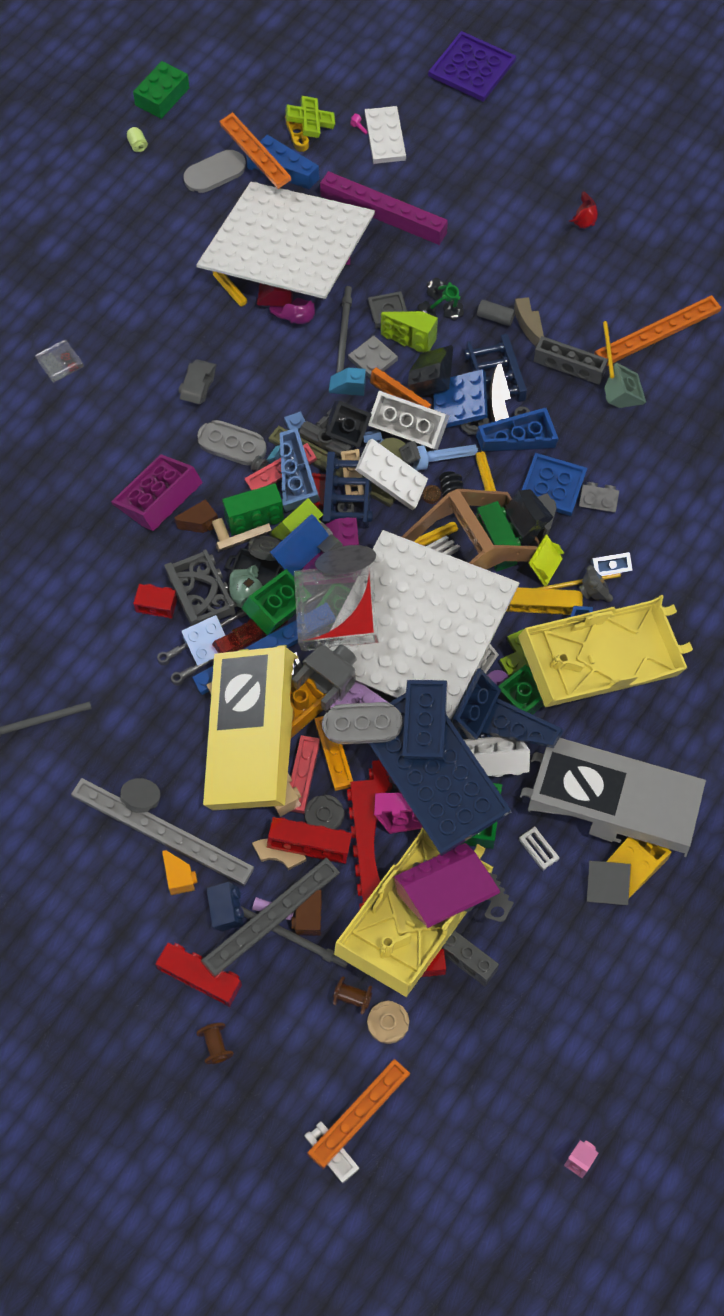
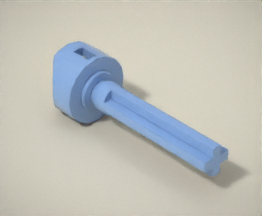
M474 444L427 452L424 445L417 446L421 458L413 462L412 468L417 471L426 470L428 462L474 456L478 448Z

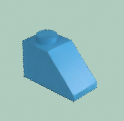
M346 368L332 375L329 393L364 396L366 369Z

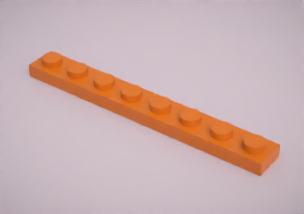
M711 295L611 343L613 363L720 312L722 307ZM606 346L596 350L594 354L607 358Z

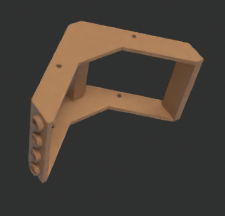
M456 489L448 493L402 536V538L414 542L437 520L454 513L479 553L469 563L486 570L504 561L529 562L541 543L535 537L534 541L528 544L529 546L493 545L469 506H484L498 501L500 506L506 509L512 498L508 492Z

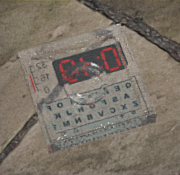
M66 339L35 355L37 361L53 383L84 367L82 361Z

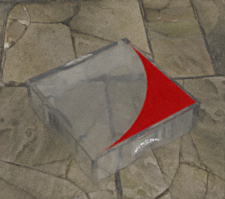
M371 564L364 569L347 574H327L319 571L317 568L294 571L298 644L302 651L315 650L319 645L331 648L338 645L354 646L379 643L377 616L374 608V571Z

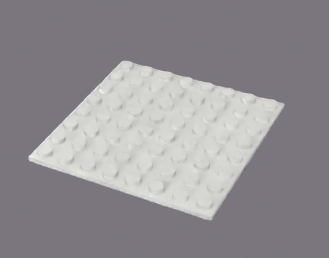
M250 182L198 261L197 267L326 299L374 216L375 210L281 188L277 189L276 187L257 182Z
M382 530L373 548L376 552V559L369 566L362 569L331 629L333 630L343 623L357 608L366 590L370 573L374 633L331 637L326 639L324 645L332 651L339 645L346 646L357 658V661L352 665L355 668L356 681L395 698L406 693L407 680H447L446 714L452 721L519 586V582Z

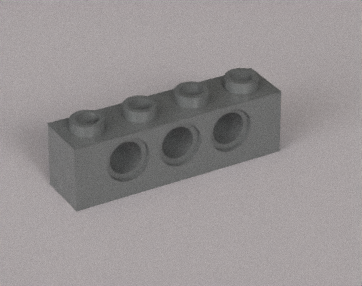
M541 336L534 355V362L599 385L606 372L608 362L607 358Z
M455 930L441 948L444 949L446 958L483 986L488 984L498 970L499 964Z

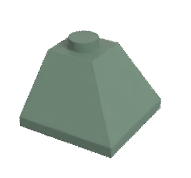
M618 363L614 364V378L609 376L604 388L607 402L618 408L645 404L646 399L638 373Z

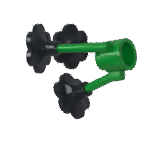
M434 278L427 283V295L432 296L437 301L434 304H429L427 301L420 303L417 307L419 311L436 317L435 307L445 300L449 302L443 305L446 318H451V320L455 321L458 317L464 315L463 304L458 302L460 299L459 290L455 285H452L451 282L446 285L439 278Z

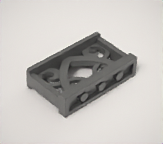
M206 549L173 564L170 562L164 565L167 577L173 589L176 590L177 598L191 626L215 615L218 620L229 615L233 616L235 615L234 608L237 607L236 602H233L228 594L229 588L227 583H223L221 580L223 576L220 569H216L214 566L216 562L213 555H209ZM202 563L206 564L207 568L205 570H201L200 565L197 568V572H193V569L196 565ZM188 580H191V583H190L189 586H184V585H183V583H185V582L189 583ZM195 580L211 585L210 592L205 600L198 595L187 596L194 588ZM197 600L200 601L202 604L200 605V603L198 602L197 605H193L192 602ZM219 600L224 601L225 606L222 608L213 609L211 605L220 607V604L217 602ZM206 610L209 611V613L202 615Z

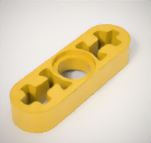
M286 121L294 148L299 152L306 151L309 148L308 136L303 135L302 124ZM300 129L301 132L294 133L293 130Z

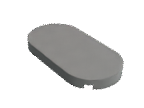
M225 150L204 159L186 169L184 173L185 186L190 191L194 192L195 190L198 193H205L232 181L244 173L246 168L245 158L238 151Z
M219 420L211 421L212 423L208 424L205 423L198 431L197 436L200 447L210 454L243 465H251L256 456L259 455L263 459L266 455V443L263 437L256 432Z
M387 702L335 705L330 708L331 710L328 713L326 712L322 720V728L326 737L337 744L388 742L399 735L403 726L401 713L394 705Z

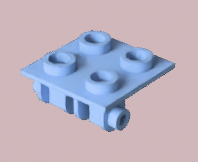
M216 615L181 631L183 639L187 643L197 666L213 659L214 654L226 653L232 650Z

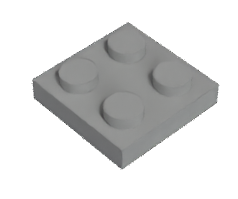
M372 336L348 355V359L358 368L366 369V375L371 379V372L374 368L377 367L381 371H385L398 361V356L379 339Z

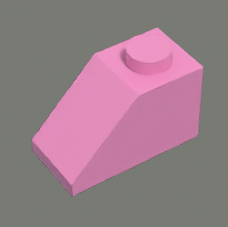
M580 1140L564 1166L583 1178L599 1153L595 1151L596 1147L593 1144Z

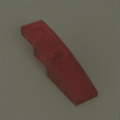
M249 619L246 624L233 629L228 635L215 640L212 645L218 653L236 652L252 645L267 635L252 619Z

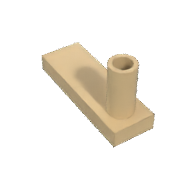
M222 518L212 521L219 542L216 543L218 552L271 532V527L268 523L229 537Z

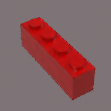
M273 817L267 848L320 859L327 857L329 861L346 864L352 833L345 830L330 829L325 826L310 825L302 821H291L283 817Z
M167 943L155 964L157 969L230 1007L242 986L240 977L231 971L228 973L222 971L214 978L202 964V956L194 952L192 954L186 952L185 948L177 943H174V945Z

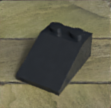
M449 345L419 355L409 371L408 387L416 395L422 397L449 390L453 346Z

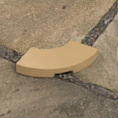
M268 839L252 843L261 862L267 860L279 861L290 870L307 861L304 855L267 848Z

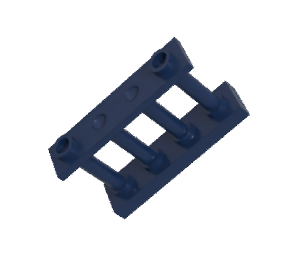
M508 334L501 335L498 345L474 350L471 342H467L464 356L466 360H469L472 372L495 368L498 364L507 367L508 371L504 373L505 379L512 381L513 384L511 388H508L510 395L517 396L518 402L525 401L527 389ZM494 352L503 354L502 359L479 364L475 357ZM492 376L486 377V384L491 383ZM486 391V394H487V409H488L489 392Z
M328 452L323 509L324 524L338 518L357 517V520H363L365 528H369V522L373 520V512L370 511L372 482L367 478L338 477L336 475V471L340 467L356 468L359 460H340L335 452ZM365 485V495H337L335 493V486ZM337 502H364V513L336 512L334 504H337Z

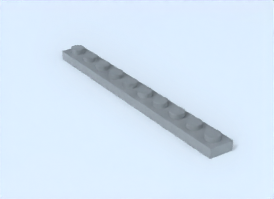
M81 778L71 793L73 798L242 886H245L254 871V867L149 812L129 810L124 803L122 804L120 797Z

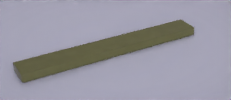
M278 425L269 437V442L276 446L280 445V433L287 430ZM301 438L303 445L308 443L317 457V460L311 463V465L326 472L328 452ZM343 467L337 469L336 475L338 477H344ZM372 482L371 497L391 507L396 499Z

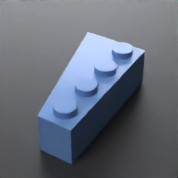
M298 428L281 432L283 508L287 512L296 509L307 498L312 503L320 501V497Z

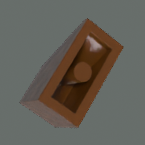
M205 499L174 518L176 527L180 530L205 533L208 530L214 529L212 521L218 519V515Z
M321 890L314 892L296 909V916H292V929H295L297 935L321 936Z

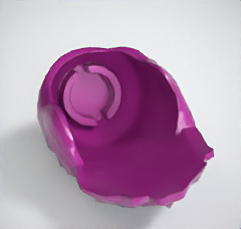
M296 298L293 304L288 303L284 307H269L271 313L278 318L289 320L290 323H309L315 315L314 303L311 300L306 301L301 298Z

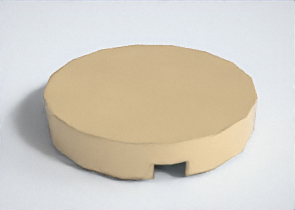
M393 1001L380 1002L373 1006L367 1020L368 1030L372 1037L380 1043H396L408 1032V1013L403 1006Z

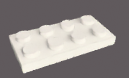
M397 106L365 109L373 164L405 161L406 153Z
M373 439L368 440L355 469L411 510L416 508L428 478Z

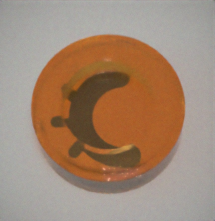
M428 485L424 488L423 499L425 502L435 504L440 500L441 490L439 487Z

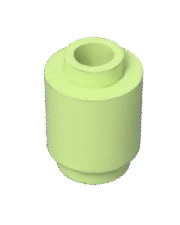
M132 127L127 131V139L133 151H144L148 143L142 131L137 127Z

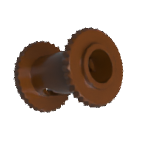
M341 977L335 988L333 1004L337 1005L338 1001L341 1000L362 1007L361 1014L363 1015L370 1004L373 987L369 986L368 990L365 991L344 984L345 977Z
M224 1023L209 1024L197 1031V1036H204L210 1056L204 1060L206 1064L224 1062L234 1054L231 1050L226 1051L220 1032L226 1027Z

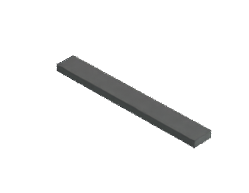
M326 857L202 959V964L215 978L295 912L314 892L321 890L337 877L340 872Z

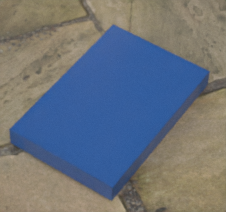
M311 514L270 553L284 570L287 569L294 576L320 552L317 546L329 534L317 518Z

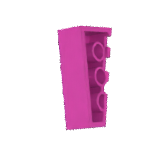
M401 793L375 794L374 815L389 834L422 829V825Z

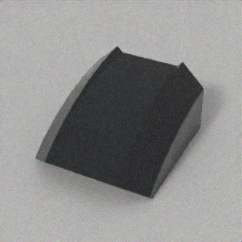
M530 489L519 490L506 506L508 520L511 522L513 531L522 543L531 544L545 525L553 519L552 514Z

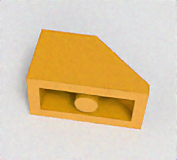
M167 850L162 851L170 894L175 895L194 891V884L198 883L196 872L191 871L189 864Z

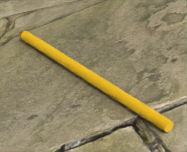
M604 321L610 378H614L608 323Z
M621 574L605 575L602 578L604 580L621 577ZM583 579L538 588L558 589L583 584Z

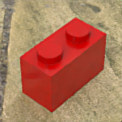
M139 584L133 604L135 611L138 613L172 619L178 598L176 590L172 588H160L152 584Z

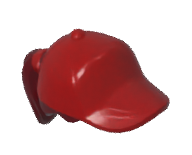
M583 191L581 193L583 204L578 208L576 216H573V219L569 220V222H573L580 228H588L595 225L598 211L594 200Z

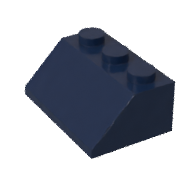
M480 668L477 669L452 720L453 725L462 738L473 740L478 739L501 692V689Z

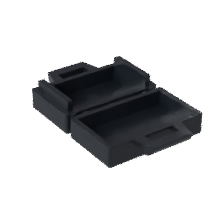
M244 548L239 550L238 555H230L225 565V568L230 570V574L233 570L248 569L256 565L259 570L257 579L260 580L262 586L279 575L283 569L276 560L267 561L256 558L250 554L248 549ZM233 559H236L233 567H230Z

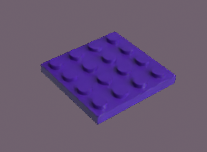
M461 31L428 71V76L484 102L516 61V55Z

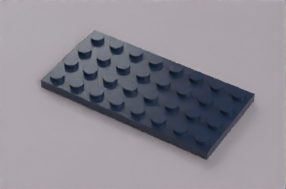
M405 693L390 702L399 710L403 719V726L399 735L388 742L368 744L440 855L443 856L510 814L511 809L447 714L444 760L403 759Z

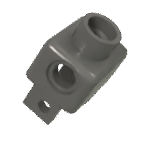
M319 645L303 660V667L292 678L293 687L298 690L310 678L316 684L317 689L326 694L321 700V707L324 711H327L336 700L342 701L355 684V668L352 665L357 661V658L344 645H339L334 651L325 645Z

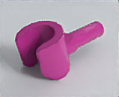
M355 113L351 117V126H357L365 135L368 134V131L360 123L362 120L360 115Z

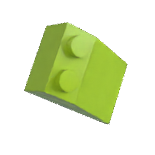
M307 498L277 525L269 535L284 540L311 514L319 522H321L319 518L323 514Z

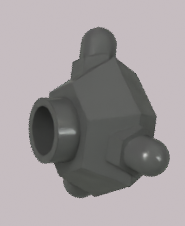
M589 565L582 580L583 585L579 587L586 599L592 597L593 599L611 602L613 596L609 593L606 582L595 570V567Z

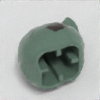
M256 565L248 569L233 570L230 574V597L240 608H242L250 595L262 587L260 580L257 579L259 570Z

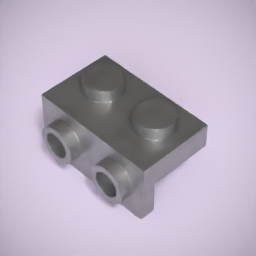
M587 482V485H582L580 507L616 512L619 490H616V486L605 485V488L597 487L598 483Z

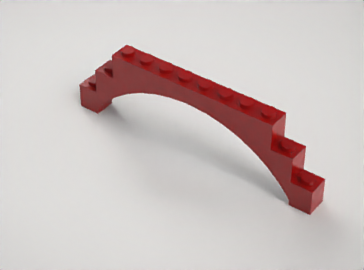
M379 760L372 761V768H368L370 780L350 782V789H347L348 801H352V807L349 808L350 820L354 819L351 833L352 838H356V845H353L354 858L358 857L359 863L355 865L356 877L360 876L361 884H357L358 896H362L363 903L359 904V910L381 882L374 855V840L378 822L377 817L374 815L375 794L390 793L393 784L389 782V776ZM444 949L438 952L421 977L446 975Z

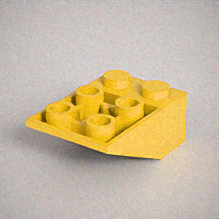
M628 837L606 862L631 864L630 898L669 859L671 851L665 847Z

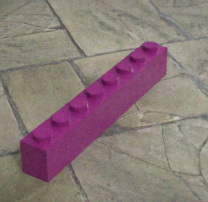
M329 171L320 182L321 197L375 210L372 218L440 245L447 234L448 220Z

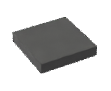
M401 291L368 298L376 329L381 328L382 312H407Z
M590 860L587 902L628 905L631 864Z

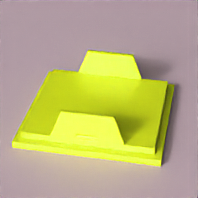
M545 534L529 561V565L544 586L548 585L563 558L560 554H564L560 545L553 543L547 534Z

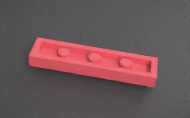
M308 443L304 444L308 462L311 464L317 460V457ZM281 458L245 478V482L250 490L268 486L282 480Z
M302 735L300 737L290 785L292 788L297 787L301 798H299L301 806L291 812L305 814L321 742L320 738Z

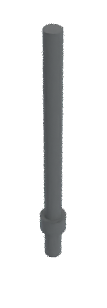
M351 286L345 287L344 297L342 298L343 312L336 373L344 370L349 311L352 306Z
M90 701L0 727V737L5 733L92 709Z
M242 907L244 917L251 920L257 915ZM280 925L272 930L322 956L323 960L329 963L333 962L345 969L349 964L334 955L335 951L329 948L326 950Z

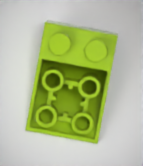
M422 311L381 313L382 336L399 342L401 345L411 347L418 352L430 351L437 339V317Z

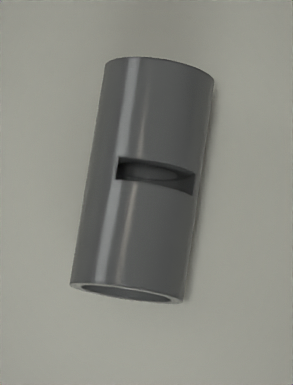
M482 299L478 307L477 316L511 326L516 310Z

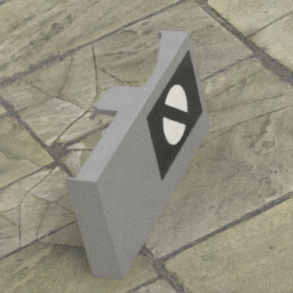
M559 738L554 748L546 747L544 754L538 752L533 754L531 762L539 761L541 763L533 789L523 788L520 797L527 796L530 798L529 812L538 811L577 817L592 822L589 834L604 840L621 843V840L616 838L617 834H621L685 853L684 857L687 856L706 780L563 738Z

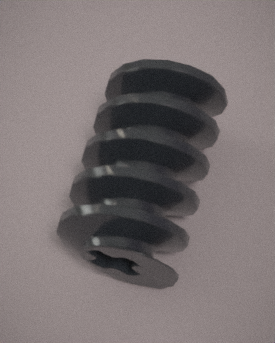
M447 471L439 476L442 498L456 489H464L461 475L453 471Z

